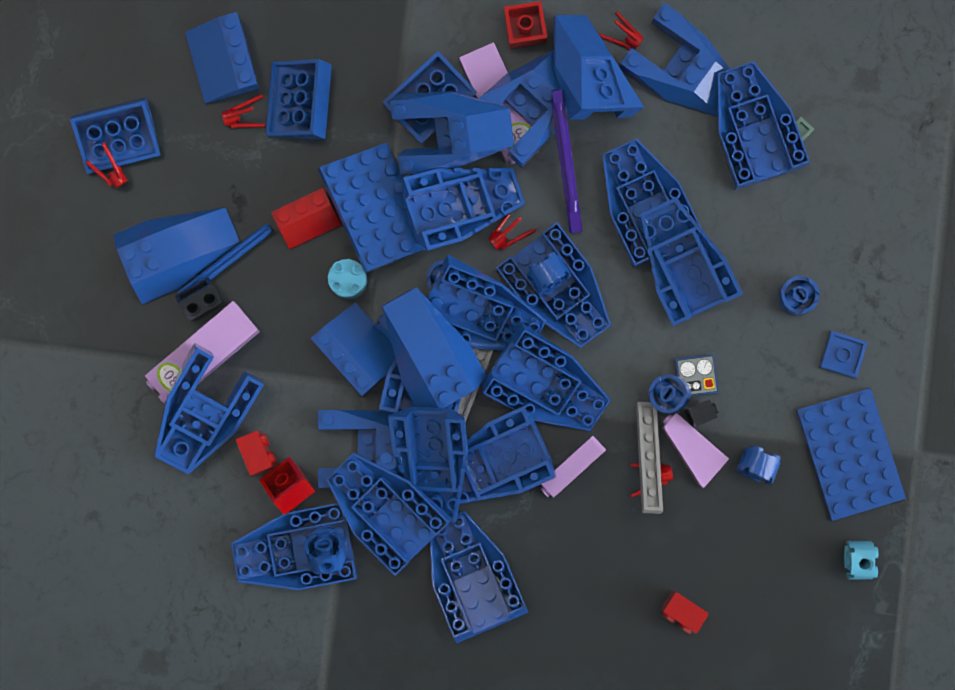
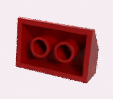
M324 188L271 212L289 249L341 226Z

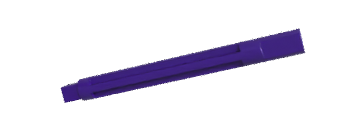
M561 89L551 90L553 99L551 104L569 232H582L565 101L563 100Z

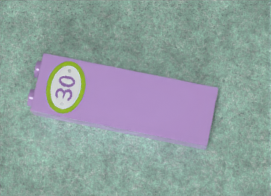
M494 42L459 57V62L469 84L477 91L475 95L477 99L503 76L508 74ZM505 103L503 106L510 108L515 145L532 126L509 104ZM512 147L500 151L505 163H515L508 156V152Z
M232 301L145 375L148 379L146 383L152 390L156 389L159 392L158 398L165 404L169 391L194 343L209 350L214 356L199 381L200 383L260 331L240 307Z

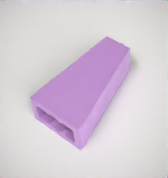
M677 413L673 416L669 414L663 421L665 425L662 429L697 484L704 488L729 458Z
M594 436L590 437L555 469L556 478L542 483L543 487L540 490L547 497L551 495L554 498L604 453L606 449Z

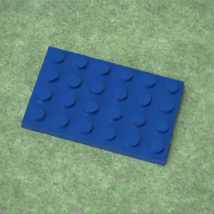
M387 143L318 168L365 273L425 250L415 238L403 202V177Z
M871 388L796 410L831 521L906 499Z

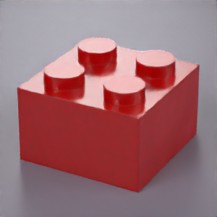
M541 1L504 7L509 49L547 44V32Z
M255 431L235 439L250 476H257L276 467L277 459L274 452L269 451L267 445H270L266 434Z
M290 456L259 479L272 502L284 515L315 492L301 468Z
M673 590L660 608L664 612L662 614L663 617L672 623L675 620L680 623L678 627L689 634L692 631L697 634L709 613Z

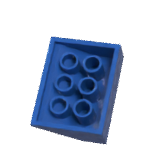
M237 12L217 17L185 32L205 104L260 89Z
M437 51L382 101V104L391 114L390 100L396 94L452 91L473 97L477 94V91ZM434 118L395 119L420 144L436 131Z
M320 59L272 62L266 125L267 137L308 140L326 138L331 64Z
M146 97L75 114L70 118L87 174L94 171L86 164V161H89L100 171L113 168L102 143L107 145L117 166L161 155Z
M355 302L326 324L311 339L361 396L364 397L386 377L394 361L395 354L391 341L382 332L373 327L374 322Z

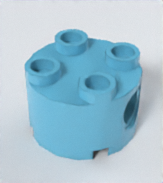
M351 259L335 262L328 274V284L332 291L338 297L346 300L355 299L361 295L368 283L367 275L362 265Z
M846 541L844 567L849 570V572H845L847 579L877 578L878 567L875 566V558H878V547H874L872 541Z

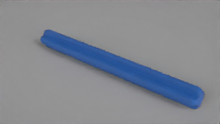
M265 223L180 289L178 293L185 291L208 277L210 280L271 234L273 232L269 224Z

